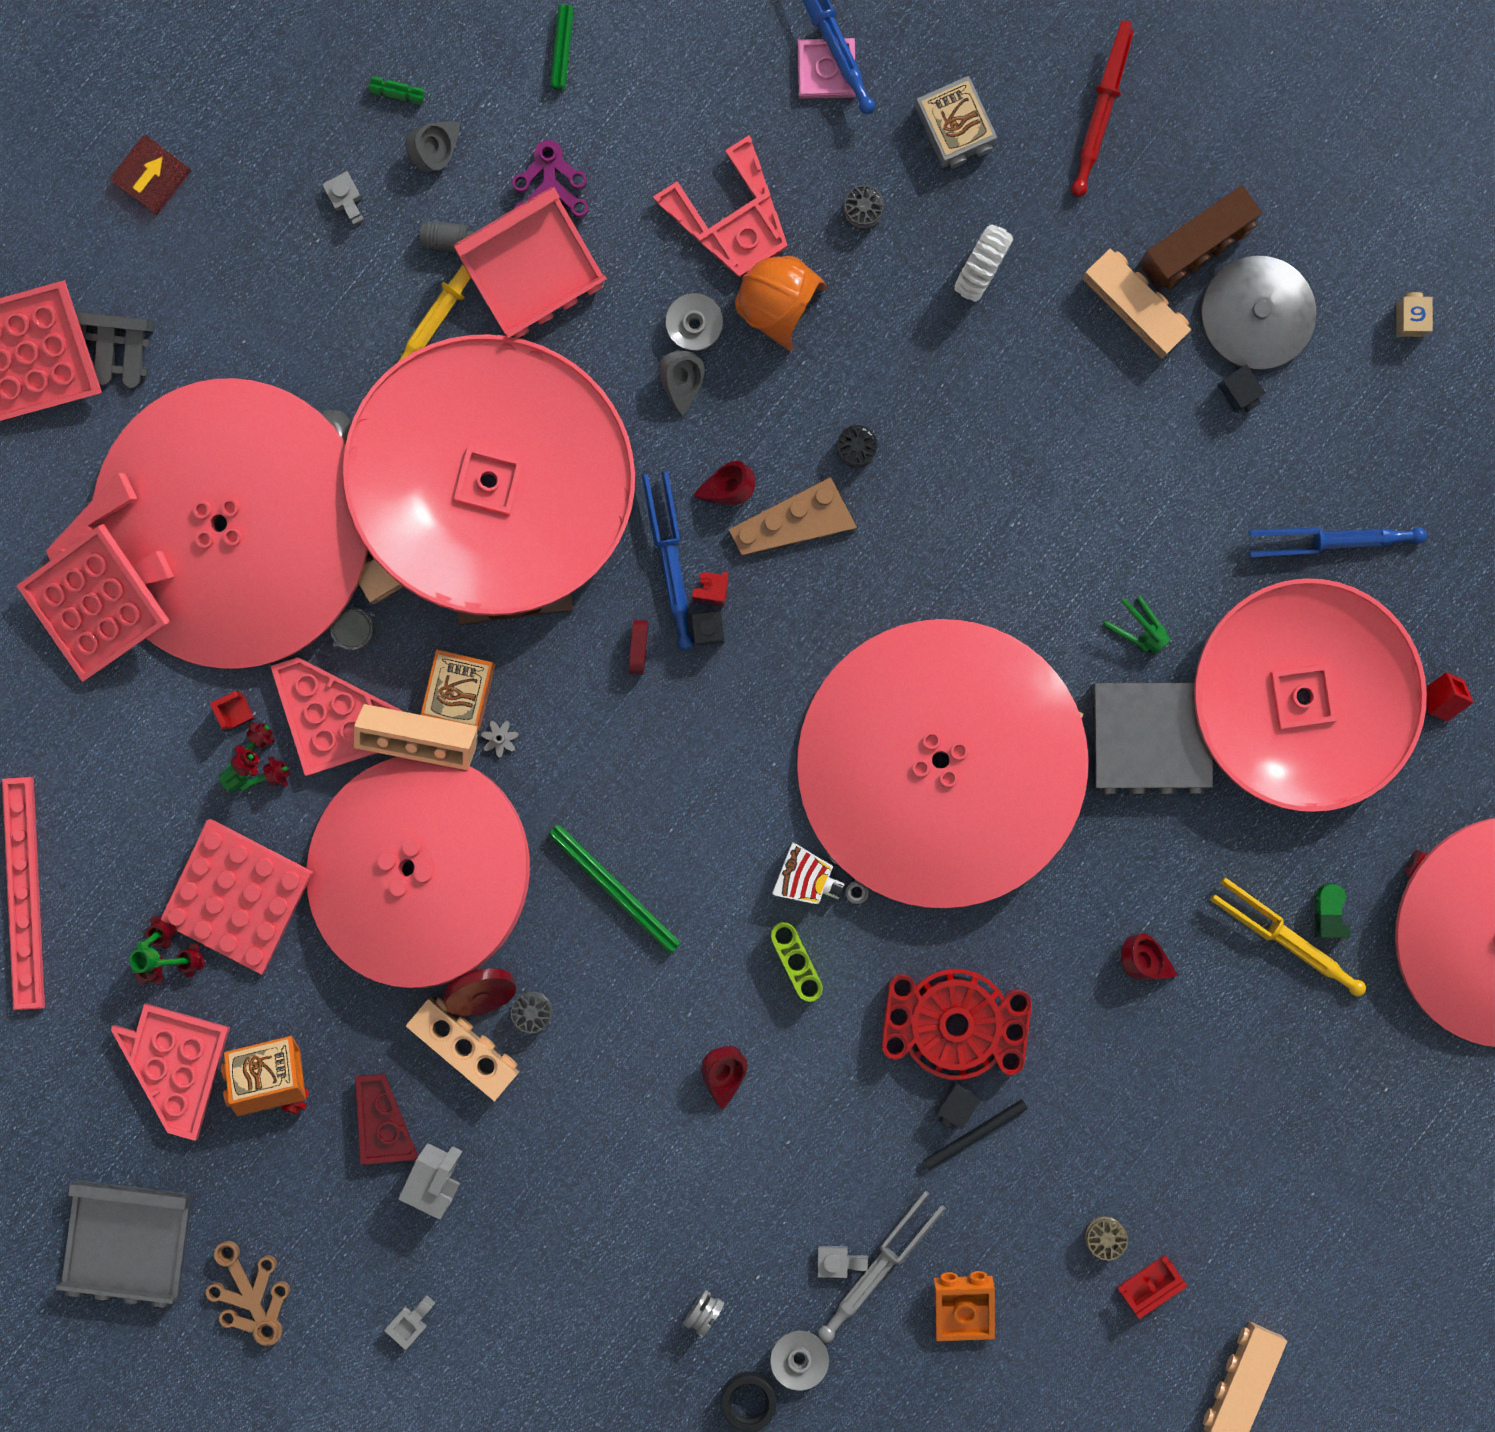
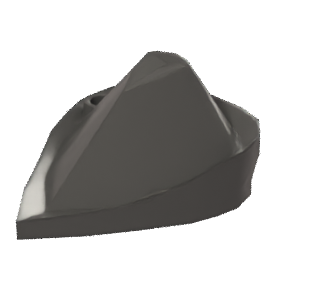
M446 121L424 124L409 133L405 144L412 162L418 169L424 173H432L443 169L448 164L458 139L461 122Z
M677 350L663 356L659 366V375L662 386L674 408L683 417L700 389L705 368L704 363L696 354Z

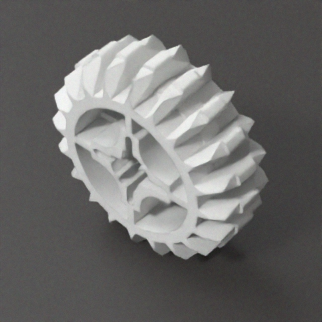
M993 224L985 229L955 283V291L960 293V296L974 302L980 300L1013 241L1012 235L1007 233V230Z

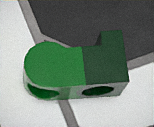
M1323 884L1316 891L1315 937L1350 938V926L1342 925V906L1345 903L1346 894L1339 885Z

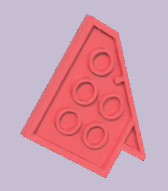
M297 657L270 666L305 776L377 754L376 752L354 748V726L364 704L403 712V710Z
M144 1004L136 1031L113 1025L111 1031L167 1133L196 1141L203 1124L230 1027L150 1004Z

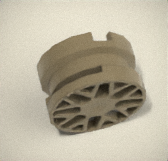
M1108 1216L1097 1217L1089 1222L1085 1229L1084 1239L1086 1246L1097 1258L1110 1261L1117 1259L1125 1252L1128 1245L1127 1232L1114 1218Z

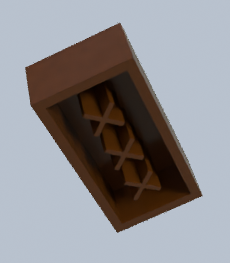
M1241 185L1147 250L1138 264L1157 291L1164 287L1170 290L1182 281V278L1188 274V270L1193 274L1206 264L1205 262L1211 258V254L1216 258L1229 248V245L1235 241V238L1239 242L1248 236L1252 229L1258 225L1256 220L1260 217L1262 211L1244 186Z

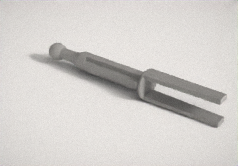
M924 1191L881 1244L880 1255L841 1301L834 1317L827 1325L819 1329L818 1338L822 1342L830 1343L834 1339L835 1332L841 1324L856 1313L895 1264H902L946 1210V1207L941 1205L899 1257L891 1251L888 1246L930 1194L927 1191Z

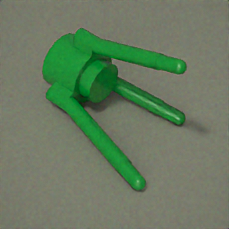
M1141 596L1137 597V601L1152 622L1151 625L1123 598L1121 603L1145 628L1140 635L1143 641L1108 621H1104L1103 625L1137 645L1144 653L1149 649L1154 654L1158 653L1171 639L1165 633L1167 630L1160 624Z

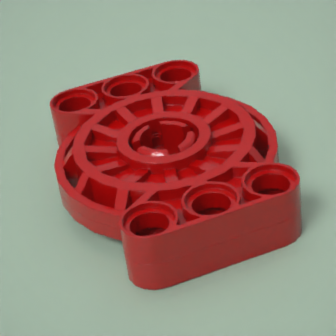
M948 968L933 972L921 979L917 985L908 975L903 973L896 974L890 979L888 984L881 1048L884 1054L891 1059H900L909 1051L911 1057L924 1070L949 1080H964L978 1076L989 1070L995 1063L1005 1074L1015 1075L1023 1069L1025 1063L1032 1001L1030 996L1020 989H1011L1003 996L1001 991L989 979L977 972L962 968ZM953 974H966L971 977L969 980L953 978ZM946 975L944 980L937 981L932 985L928 983L936 977ZM900 979L907 980L910 984L909 991L904 995H898L894 991V985ZM978 979L987 983L993 991L988 993L984 988L977 985ZM924 987L925 990L920 994L919 990ZM1015 995H1022L1024 998V1006L1020 1010H1012L1010 1007V1000ZM998 997L1000 1001L996 1004L995 999ZM897 1008H901L906 1012V1018L900 1024H895L890 1019L891 1012ZM956 1013L964 1015L967 1027L956 1035L947 1032L945 1024L947 1018ZM1011 1024H1018L1021 1028V1033L1016 1039H1009L1006 1035V1030ZM900 1038L902 1041L900 1051L896 1053L889 1052L886 1046L889 1039ZM914 1044L918 1047L915 1051L912 1049ZM1008 1053H1014L1017 1056V1063L1012 1068H1006L1002 1063L1003 1057ZM992 1054L993 1057L988 1061L987 1058ZM924 1055L930 1062L935 1064L934 1068L924 1064L919 1057ZM981 1063L983 1064L980 1068L966 1073V1069L976 1067ZM942 1068L958 1070L959 1074H948L941 1072Z

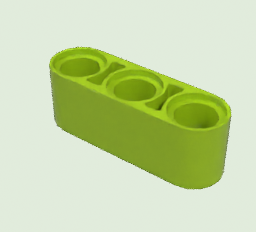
M788 922L777 923L771 930V939L799 997L804 1001H816L822 994V983L796 929ZM782 927H786L792 932L791 940L785 944L778 942L775 937L777 930ZM796 953L801 954L805 958L804 966L798 970L792 969L788 964L790 956ZM806 980L815 981L818 986L816 993L810 996L803 994L801 991L803 982Z

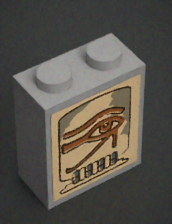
M969 76L916 99L915 109L942 168L947 166L956 168L967 161L966 158L974 154L980 157L993 150L992 146H995L997 136Z

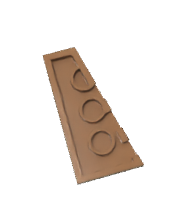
M830 477L730 528L729 533L741 556L775 549L780 546L856 530L857 527Z

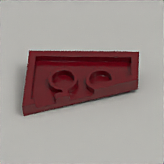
M385 1073L355 1076L361 1165L416 1160L418 1153Z

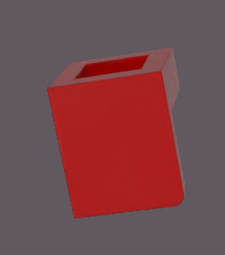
M1448 672L1426 687V708L1428 713L1444 721L1451 720L1474 703L1465 680Z
M234 691L210 703L223 730L230 731L255 719L243 692Z

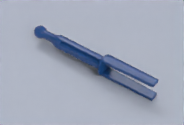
M803 0L812 20V25L820 28L845 82L856 94L859 101V110L864 114H871L875 110V102L872 98H869L863 86L862 74L835 21L836 10L833 9L829 0Z
M668 471L661 473L673 539L660 541L649 477L646 474L642 475V482L654 545L660 549L670 609L675 618L679 634L677 644L681 650L687 651L692 648L693 639L689 635L687 625L688 606L677 550L680 536Z
M1319 527L1249 530V536L1313 534L1314 548L1248 551V556L1268 557L1320 554L1324 549L1389 546L1393 543L1409 541L1420 544L1426 540L1427 533L1420 527L1414 528L1411 531H1394L1387 528L1323 532Z

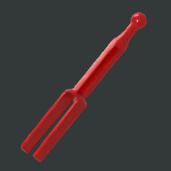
M1121 20L1101 85L1095 88L1098 98L1080 154V169L1077 180L1071 186V192L1076 197H1082L1087 192V179L1092 166L1097 161L1114 101L1122 94L1118 89L1134 34V29H1131L1132 22Z

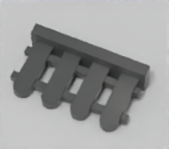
M76 312L86 345L88 340L96 341V355L93 366L99 384L107 385L112 382L114 373L123 374V383L127 387H138L142 382V376H148V369H143L144 346L150 347V340L145 339V331L154 332V320ZM89 325L98 326L97 334L88 333ZM117 328L126 329V337L116 336ZM116 343L125 344L123 366L114 365Z

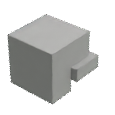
M427 1143L416 1159L398 1200L441 1220L460 1185L459 1182L450 1177L462 1151L452 1146L447 1153Z

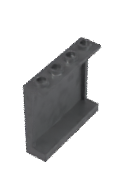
M1095 683L1091 685V697L1094 696L1095 784H1092V788H1100V794H1118V788H1129V794H1147V788H1158V794H1176V788H1187V794H1204L1205 788L1213 787V758L1204 743L1198 727L1194 704V683Z
M82 1180L71 1183L68 1196H73L64 1268L62 1282L56 1285V1290L65 1291V1295L72 1297L83 1296V1293L94 1294V1299L111 1300L112 1297L123 1298V1302L129 1304H139L141 1300L151 1301L152 1306L169 1307L170 1304L176 1302L180 1295L193 1194Z

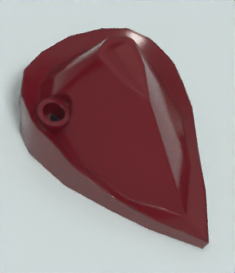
M731 461L709 477L693 496L703 501L723 505L741 504L753 495L756 484L755 474L750 466L742 461Z
M1141 933L1126 938L1121 950V961L1123 969L1132 978L1142 981H1156L1178 976L1162 948L1150 935Z
M724 1046L712 1050L705 1056L701 1067L704 1083L712 1098L722 1110H724L738 1090L748 1067L747 1059L737 1047Z

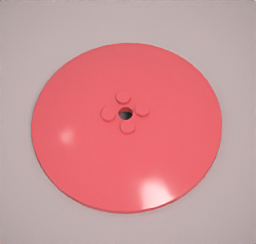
M1295 579L1276 583L1247 596L1224 615L1208 637L1200 655L1194 681V704L1198 727L1204 743L1218 766L1235 784L1255 798L1280 808L1295 811L1316 812L1343 808L1360 802L1383 788L1398 774L1413 753L1422 731L1426 712L1427 692L1422 662L1410 635L1400 621L1385 606L1368 594L1354 587L1324 579ZM1301 688L1308 690L1311 696L1309 703L1306 705L1299 703L1297 700V692Z
M1495 818L1479 821L1461 828L1437 844L1425 856L1415 869L1403 892L1395 928L1396 954L1400 971L1412 997L1421 1009L1442 1028L1454 1035L1473 1043L1495 1047Z

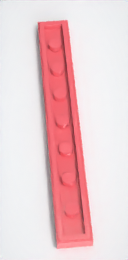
M34 777L2 779L13 1010L45 1008Z

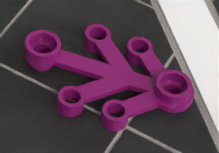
M552 140L540 142L534 151L535 161L523 174H518L513 178L512 185L514 190L518 193H526L530 188V182L543 170L544 181L525 202L548 188L555 187L560 196L559 199L572 210V214L577 218H584L589 212L587 202L583 199H577L556 181L555 169L570 180V184L575 190H582L586 187V175L582 171H575L562 159L563 152L557 142ZM546 150L554 152L550 158H545L543 153ZM577 176H581L584 179L579 185L573 183V179ZM523 179L527 182L523 188L516 186L518 180ZM520 202V203L516 204V206L514 207V209H515L516 207L522 205V204L525 203V202ZM578 204L585 206V210L582 213L575 211V207Z

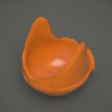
M796 257L766 258L757 262L743 276L739 293L735 299V307L737 313L749 325L760 330L788 351L794 350L792 333L816 289L826 290L828 288L818 274Z

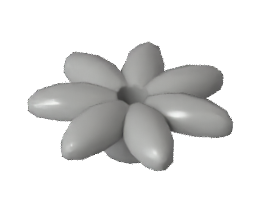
M491 721L490 728L492 732L481 733L483 738L490 740L484 747V750L489 751L495 748L496 754L500 758L503 755L504 747L507 750L515 751L514 745L509 740L517 738L519 734L517 732H508L509 721H505L500 728L495 721ZM498 736L502 737L500 741L497 740Z

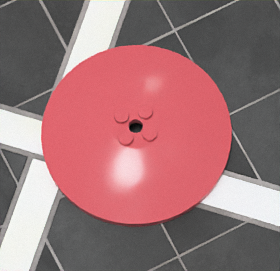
M395 757L380 762L355 776L337 793L325 809L313 834L308 852L306 868L313 871L307 884L308 900L315 923L322 937L331 950L356 972L376 982L396 987L428 988L443 985L483 965L499 950L514 929L522 912L529 885L530 856L526 834L511 801L491 779L471 766H469L467 771ZM411 860L415 866L414 872L406 877L403 874L402 868L405 862Z

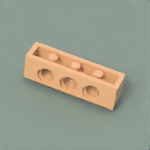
M432 997L429 998L406 1025L409 1030L494 1102L520 1072L516 1069L518 1064L510 1056L498 1054L494 1050L496 1045L484 1035L479 1038L471 1031L473 1029L472 1024L462 1016L457 1019L445 1007L444 1001L439 997L436 1000ZM444 1020L449 1024L450 1032L448 1035L442 1036L437 1033L435 1028L437 1021ZM466 1039L472 1044L470 1054H462L458 1050L459 1040ZM483 1058L491 1059L494 1063V1071L491 1073L483 1072L480 1069V1060Z

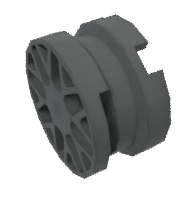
M860 185L853 188L847 194L844 202L846 221L852 227L859 230H868L875 227L880 222L884 211V199L881 193L869 185Z
M535 991L526 992L519 996L511 1008V1020L515 1027L528 1034L543 1030L550 1023L553 1015L550 1000L544 994Z

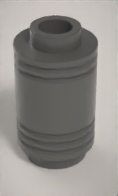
M428 221L427 224L423 223L421 226L420 244L422 247H426L427 250L456 253L452 245L473 234L474 231H470V226L465 224Z

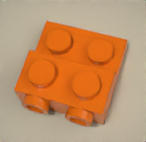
M975 1271L969 1277H958L955 1273L946 1272L941 1275V1278H934L936 1341L995 1339V1287L993 1277L987 1276L985 1272Z

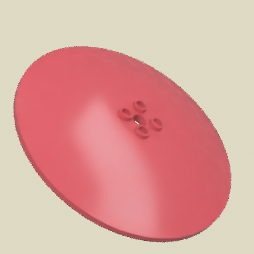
M485 334L449 338L430 344L400 360L383 374L367 393L353 418L344 451L343 481L347 506L354 527L367 550L387 574L409 591L438 606L474 615L498 616L513 615L548 606L582 587L601 569L617 547L627 526L635 491V469L633 453L624 424L605 392L587 373L567 358L542 345L514 337L507 338V336ZM484 475H492L496 479L497 484L494 487L487 488L481 484L480 479Z
M229 378L200 381L171 391L149 404L130 421L111 446L97 478L93 499L118 473H126L137 499L95 524V527L104 524L131 565L136 564L154 552H163L174 578L145 586L170 622L146 639L165 652L187 662L207 667L239 669L262 666L295 654L311 644L338 619L351 600L362 576L368 550L354 527L345 497L343 462L346 441L336 428L306 401L273 385L253 380ZM220 515L224 516L227 521V526L222 532H219L214 525L215 519Z
M948 619L917 621L884 631L865 641L841 660L825 678L810 704L801 729L797 761L798 782L804 809L817 838L828 854L855 880L874 892L908 905L944 909L967 907L985 903L1017 889L1038 874L1062 848L1077 821L1085 797L1088 779L1087 739L1079 711L1066 685L1052 667L1030 647L1011 635L974 622ZM939 752L946 753L950 759L949 764L942 769L936 768L932 762L934 755Z

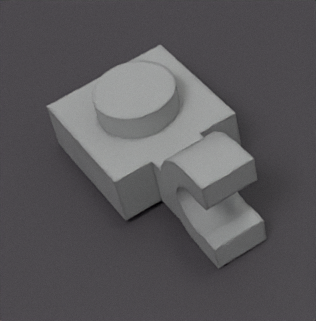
M348 171L322 184L337 212L345 209L354 226L364 221L355 204L362 197Z
M848 1246L818 1247V1277L847 1278L848 1269L868 1271V1255H848Z
M426 1295L412 1312L405 1306L384 1331L406 1350L426 1328L427 1325L421 1319L429 1312L435 1302Z

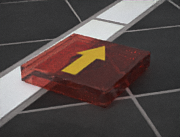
M144 134L110 177V180L154 214L158 215L192 170Z

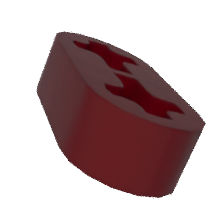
M633 620L629 674L644 675L648 636L647 620Z

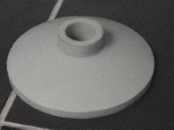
M691 293L679 297L671 304L666 315L668 335L676 345L686 350L698 351L708 348L719 338L723 327V317L719 306L711 298L703 294ZM698 320L700 326L697 329H692L689 326L690 321Z
M793 1331L785 1334L776 1342L771 1352L772 1372L776 1379L789 1389L799 1391L813 1388L823 1380L827 1373L829 1356L826 1346L816 1335L810 1332ZM796 1354H803L805 1360L802 1363L795 1362L794 1356Z

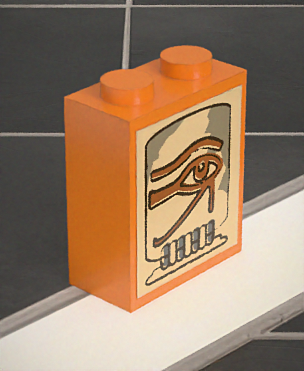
M436 649L421 715L478 726L477 731H480L496 664Z
M293 1036L224 1052L225 1064H221L223 1079L227 1081V1090L223 1092L226 1106L231 1107L237 1116L306 1100L300 1047Z

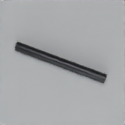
M1022 1099L928 1156L923 1161L930 1170L1028 1109Z

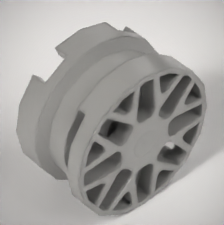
M703 1290L688 1312L683 1325L687 1328H694L699 1336H705L714 1320L720 1314L725 1302L719 1298L715 1300L711 1297L709 1291Z

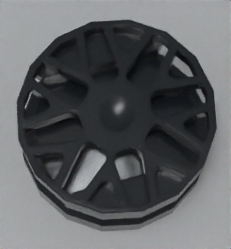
M852 425L847 427L838 438L837 453L840 460L847 466L854 468L864 467L869 464L876 454L878 446L876 436L866 426Z

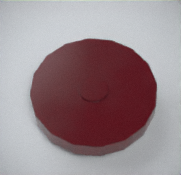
M487 968L475 970L450 982L444 989L443 1000L445 1007L452 1014L457 1016L480 1015L507 1004L515 996L517 987L511 972L504 969Z

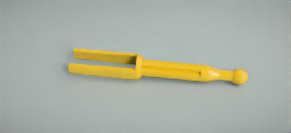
M464 265L460 267L449 284L441 283L442 292L407 341L404 353L399 361L413 352L426 347L456 301L465 298L461 292L471 277Z
M1227 878L1221 879L1220 884L1274 923L1267 931L1217 895L1211 896L1210 901L1264 939H1274L1326 977L1339 981L1349 988V992L1352 995L1358 997L1366 992V985L1363 981L1350 977L1340 968L1337 962L1284 925L1283 918Z

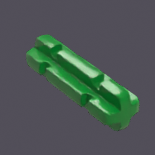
M375 76L371 77L369 82V91L373 94L381 95L383 93L385 97L405 102L410 100L411 103L421 105L425 98V91L420 87L413 86L410 88L407 84L386 80L385 82L383 78Z

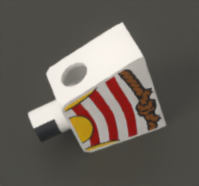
M791 843L772 894L819 904L822 894L839 899L845 883L829 877L833 868L832 865L799 845Z

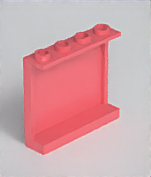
M555 187L548 188L452 245L507 338L523 336L530 331L529 325L536 321L542 324L554 317L553 311L561 306L564 310L579 302L578 296L585 292L588 295L597 292L603 288L602 282L607 280L562 205Z

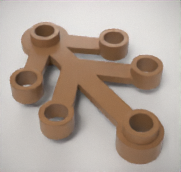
M224 1241L216 1247L214 1258L219 1265L228 1267L241 1294L227 1290L223 1284L214 1282L206 1289V1297L213 1302L222 1301L250 1310L254 1320L240 1317L236 1310L228 1308L220 1314L219 1322L225 1328L235 1327L253 1333L255 1341L262 1346L274 1345L282 1335V1326L277 1319L283 1300L290 1293V1286L284 1281H279L272 1287L271 1295L273 1298L266 1314L261 1302L270 1273L277 1267L276 1259L271 1255H266L259 1260V1271L252 1288L238 1260L240 1255L238 1245L232 1241ZM224 1248H231L233 1256L226 1257L224 1255ZM264 1260H269L272 1263L270 1270L263 1267ZM217 1287L220 1290V1296H213L211 1288ZM276 1287H284L285 1295H278ZM226 1313H230L233 1316L232 1323L225 1321L224 1315ZM270 1326L273 1330L272 1335H266L263 1332V1327Z

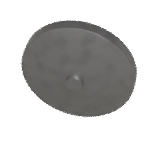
M1268 256L1245 257L1225 266L1207 286L1200 306L1201 328L1211 349L1228 364L1237 368L1247 364L1251 371L1272 370L1285 365L1295 358L1309 342L1315 328L1317 314L1315 298L1305 278L1288 263Z

